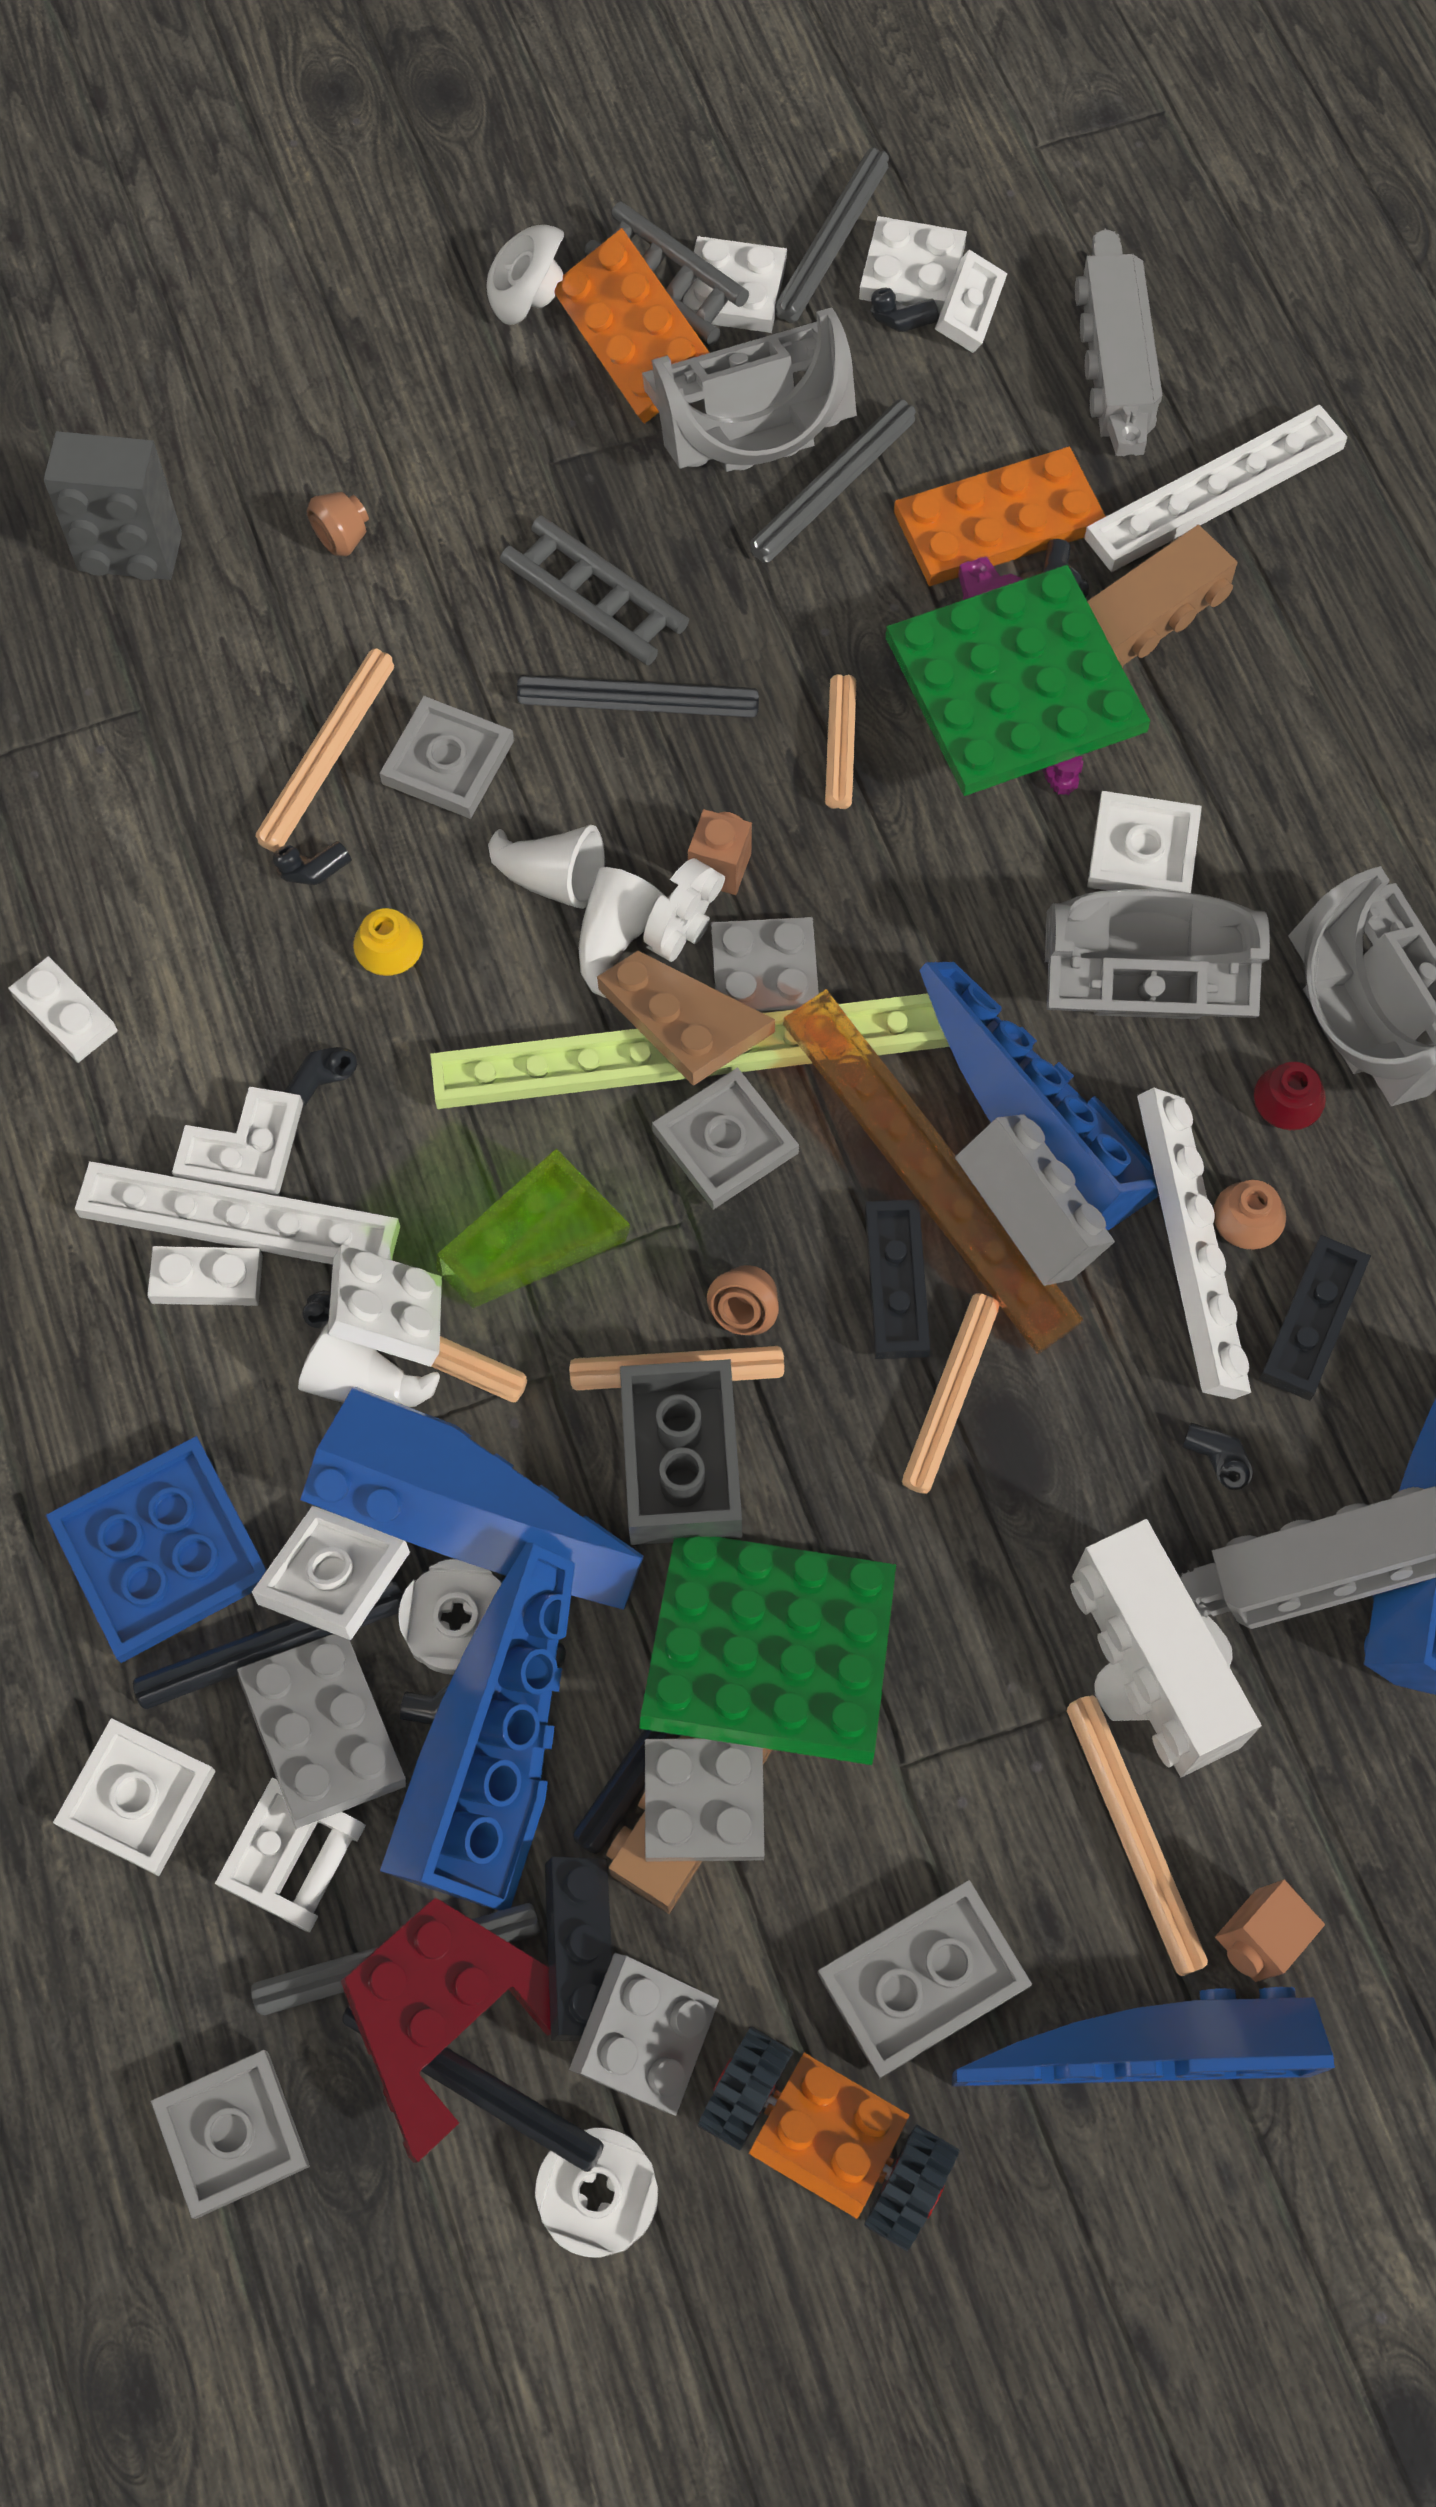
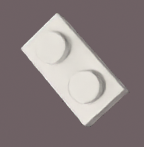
M968 250L960 259L935 330L974 353L983 343L1007 273L973 251Z
M49 956L8 988L14 999L77 1063L118 1031L114 1022Z
M153 1246L148 1298L152 1304L258 1306L263 1255L260 1248Z

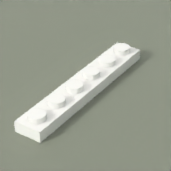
M1319 404L1087 526L1084 539L1107 568L1113 572L1185 534L1196 525L1206 523L1343 450L1347 436Z
M1152 1088L1138 1095L1137 1098L1201 1389L1203 1393L1236 1399L1251 1393L1247 1375L1249 1363L1240 1345L1236 1327L1237 1310L1229 1296L1224 1274L1226 1261L1223 1253L1218 1248L1213 1226L1215 1213L1210 1201L1207 1199L1203 1182L1204 1165L1200 1154L1196 1150L1191 1129L1193 1116L1185 1102V1098Z
M89 1161L75 1206V1211L81 1218L241 1248H260V1251L332 1265L333 1258L341 1244L392 1260L400 1230L399 1220L394 1217Z

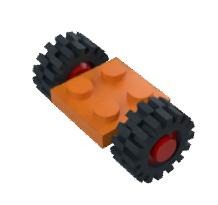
M750 2027L733 2058H730L713 2089L714 2093L697 2126L741 2151L764 2107H766L764 2114L769 2117L757 2136L749 2154L858 2219L876 2182L882 2184L884 2179H886L873 2203L864 2226L905 2251H909L921 2227H923L937 2204L960 2149L916 2124L891 2168L894 2159L889 2156L910 2115L806 2053H803L782 2093L776 2090L772 2097L771 2094L794 2051L757 2029Z

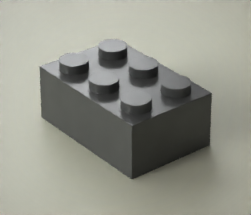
M56 431L44 476V483L77 570L97 576L113 574L133 576L141 580H151L153 578L172 580L182 530L154 441Z
M731 1359L620 1366L628 1525L631 1545L673 1543L674 1538L697 1536L728 1539L742 1538V1512Z

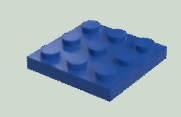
M197 1436L46 1515L116 1659L120 1663L251 1594L267 1571Z

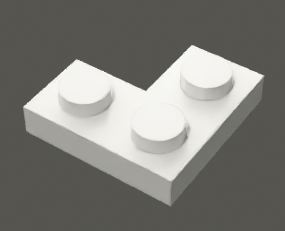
M249 1087L237 1133L185 1125L172 1170L173 1176L279 1196L303 1106L301 1096Z

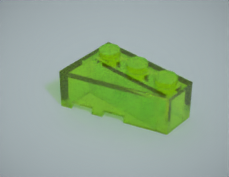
M556 1148L437 1254L436 1270L472 1308H475L626 1242L631 1225Z

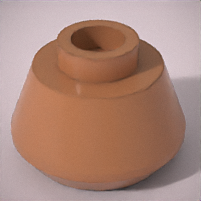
M343 492L314 496L310 499L307 508V516L313 530L322 544L333 555H350L366 533L364 523L369 520L364 506L355 495L348 498Z
M1247 1180L1228 1186L1219 1194L1213 1208L1215 1213L1214 1223L1220 1235L1232 1245L1243 1249L1254 1250L1271 1245L1279 1238L1286 1223L1285 1207L1278 1193L1272 1186L1259 1180Z
M743 1265L721 1274L712 1282L707 1293V1304L712 1316L723 1328L732 1333L747 1336L758 1335L770 1329L777 1319L779 1306L775 1282L767 1272L758 1267Z

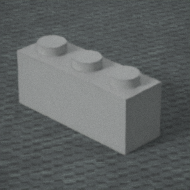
M1025 1114L997 1117L955 1159L1043 1285L1072 1280L1115 1242L1105 1228V1219L1098 1209L1087 1203L1075 1186L1073 1173L1065 1164L1055 1158L1044 1142L1045 1136L1043 1131L1034 1121L1028 1119Z

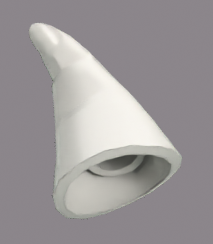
M594 825L584 826L566 833L537 840L517 841L515 843L507 839L502 829H498L488 844L491 863L511 881L546 898L582 909L587 907L598 869L605 867L603 841L600 832Z
M600 867L598 869L583 918L578 947L581 975L591 991L602 997L605 996L598 989L597 976L613 967L631 941L645 931L654 904L660 894L665 896L654 885L641 877L611 867Z
M328 1321L304 1362L298 1385L300 1391L343 1403L351 1389L358 1387L407 1407H416L434 1395L440 1375L438 1372H432L422 1377L406 1375L403 1370L378 1353L377 1350L329 1336Z

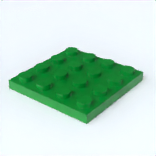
M1068 565L886 626V640L963 796L1148 732L1150 719Z
M697 1536L674 1538L639 1729L872 1765L877 1739L896 1564L721 1537Z

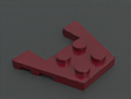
M436 1897L424 1905L341 1980L369 2055H372L384 2086L383 2093L390 2111L394 2112L404 2138L402 2143L407 2156L413 2163H417L459 2124L458 2120L420 2076V2071L498 1998L509 1990L547 2036L551 2035L549 1967Z

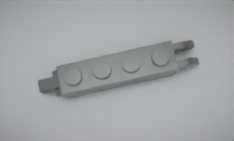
M1105 228V230L1096 232L1093 236L1092 256H1087L1084 275L1077 276L1075 282L1076 305H1083L1084 313L1080 317V338L1082 343L1088 342L1089 350L1085 354V376L1087 380H1093L1094 388L1090 392V414L1092 418L1098 417L1101 437L1110 436L1116 456L1144 455L1147 434L1156 426L1158 406L1163 396L1143 260L1134 254H1123L1120 238H1118L1119 234H1116V231L1113 232Z
M1436 1487L1403 1489L1395 1493L1389 1500L1371 1505L1351 1504L1338 1510L1336 1515L1320 1520H1296L1284 1525L1280 1531L1261 1537L1251 1535L1237 1537L1229 1541L1226 1547L1212 1550L1215 1563L1194 1568L1192 1572L1188 1570L1187 1573H1182L1180 1579L1201 1617L1205 1616L1207 1618L1210 1614L1216 1616L1231 1611L1238 1623L1253 1629L1436 1578Z

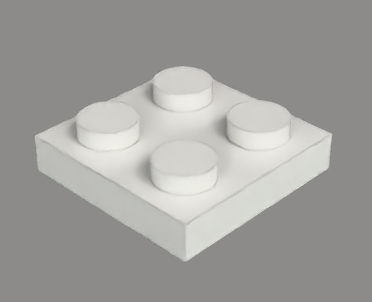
M878 216L860 284L859 299L871 301V295L874 291L887 287L891 288L895 293L896 301L906 306L933 298L938 313H941L958 264L963 256L967 231Z
M697 236L694 253L749 291V298L742 307H737L728 300L711 324L772 333L777 309L776 302L779 299L787 262V248ZM697 278L684 295L682 303L697 312L713 289Z
M1102 791L1087 887L1101 890L1152 889L1191 893L1202 806Z
M341 1244L333 1258L328 1335L431 1367L440 1350L442 1276Z
M312 1506L257 1583L252 1593L258 1605L351 1640L410 1551L404 1540Z
M111 1718L53 1823L112 1854L160 1876L210 1783L215 1770L211 1766Z

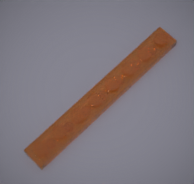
M827 989L785 1016L783 1021L784 1027L915 1197L919 1199V1202L989 1293L999 1302L1000 1307L1037 1355L1081 1325L1083 1318L1056 1283L1043 1285L955 1159L956 1155Z

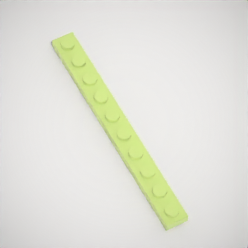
M928 993L769 1012L763 1014L775 1019V1032L709 1076L728 1074L737 1067L741 1072L950 1046L938 1022ZM638 1029L430 1054L437 1109L686 1079Z

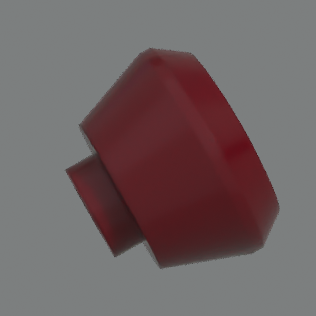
M1286 1062L1268 1069L1261 1075L1254 1089V1102L1260 1115L1271 1125L1284 1130H1300L1311 1126L1319 1119L1325 1108L1326 1095L1315 1070L1301 1062Z

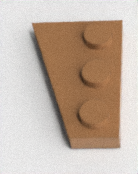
M636 951L597 976L598 989L693 1086L775 1032V1019L640 951Z

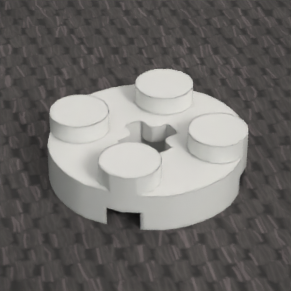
M695 858L686 861L670 880L678 884V886L669 898L660 894L649 915L644 931V942L649 945L646 948L670 962L678 957L687 940L696 944L702 938L710 922V918L704 914L709 903L718 896L725 881L724 875Z
M449 1559L430 1566V1571L422 1574L416 1582L413 1580L406 1588L399 1607V1626L415 1659L436 1672L454 1675L465 1649L502 1583L493 1576L490 1570L457 1559ZM454 1603H462L465 1613L472 1615L469 1623L462 1624L460 1630H450L449 1623L441 1621L442 1613L451 1612Z
M590 2128L584 2131L599 2139L604 2145L597 2164L590 2172H584L550 2151L545 2157L537 2176L535 2198L542 2223L555 2242L577 2255L602 2258L627 2250L644 2235L656 2211L658 2186L652 2163L635 2141L615 2130ZM597 2174L606 2175L608 2177L607 2188L615 2192L611 2204L601 2203L598 2211H590L587 2209L588 2198L580 2194V2187L583 2181L593 2183Z

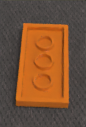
M623 228L563 275V281L558 282L554 290L562 306L644 424L659 413L644 390L642 377L643 372L653 370L652 360L668 355L671 364L710 353Z
M1070 446L895 500L894 514L929 586L958 578L960 564L967 561H974L987 556L992 565L996 566L1047 550L1048 542L1053 539H1062L1069 543L1085 538L1087 526L1106 517Z

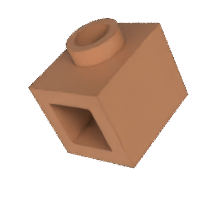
M703 809L688 849V860L695 858L724 875L725 881L721 889L722 892L736 895L751 856L752 823L744 821L736 814L730 812L716 813Z
M1284 1879L1256 1889L1215 1938L1228 1951L1227 1956L1232 1965L1242 1974L1251 1977L1257 1982L1284 1974L1325 1924Z

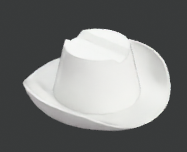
M550 225L531 226L512 237L496 255L488 273L487 295L494 313L503 323L508 325L518 324L527 316L531 306L537 309L543 308L555 297L554 290L558 282L563 281L562 269L554 260L556 251L564 237V232L561 229Z

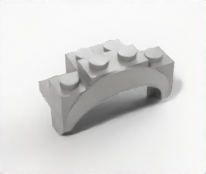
M832 307L817 311V322L674 364H671L668 355L652 360L653 370L642 373L644 390L660 413L664 446L679 469L687 466H701L707 463L708 460L714 459L720 462L726 472L745 470L755 464L792 456L799 450L815 446L814 437L824 427H831L838 424L841 420L857 416L850 348L843 326ZM806 371L802 379L794 387L793 372Z
M1379 866L1356 874L1331 889L1317 902L1288 937L1304 962L1306 986L1303 988V991L1312 1004L1316 1018L1325 1035L1343 1056L1353 1074L1365 1072L1372 1075L1390 1106H1395L1427 1097L1436 1090V946L1397 884H1388L1390 880L1382 867ZM1365 932L1373 946L1363 955V933Z
M1152 889L1099 891L1084 894L1062 903H1053L1047 910L1045 962H1049L1047 1010L1094 1012V1015L1174 1019H1198L1202 1016L1257 1018L1260 1011L1261 964L1269 960L1270 953L1267 913L1265 911H1254L1237 903L1216 897Z

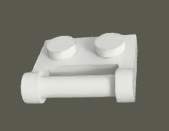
M271 1778L215 1884L310 1933L318 1918L314 1914L315 1909L351 1841L357 1842L366 1825L343 1812H339L295 1829L278 1781ZM319 1822L332 1830L294 1902H291L279 1896L316 1824Z

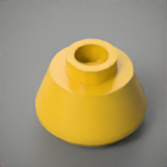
M383 908L371 912L364 918L355 934L353 948L358 962L366 970L377 975L391 976L408 970L417 962L422 953L423 938L419 927L414 921L397 910Z

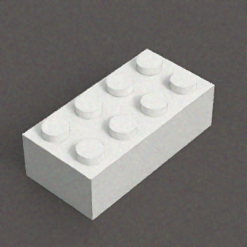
M1145 1519L1086 1547L1072 1575L1074 1583L1070 1587L1073 1597L1080 1610L1085 1615L1092 1613L1101 1630V1633L1097 1635L1098 1641L1107 1660L1112 1665L1119 1663L1129 1681V1683L1125 1684V1691L1132 1707L1138 1715H1147L1157 1733L1152 1736V1740L1162 1762L1168 1768L1174 1765L1181 1778L1240 1749L1262 1725L1148 1520Z

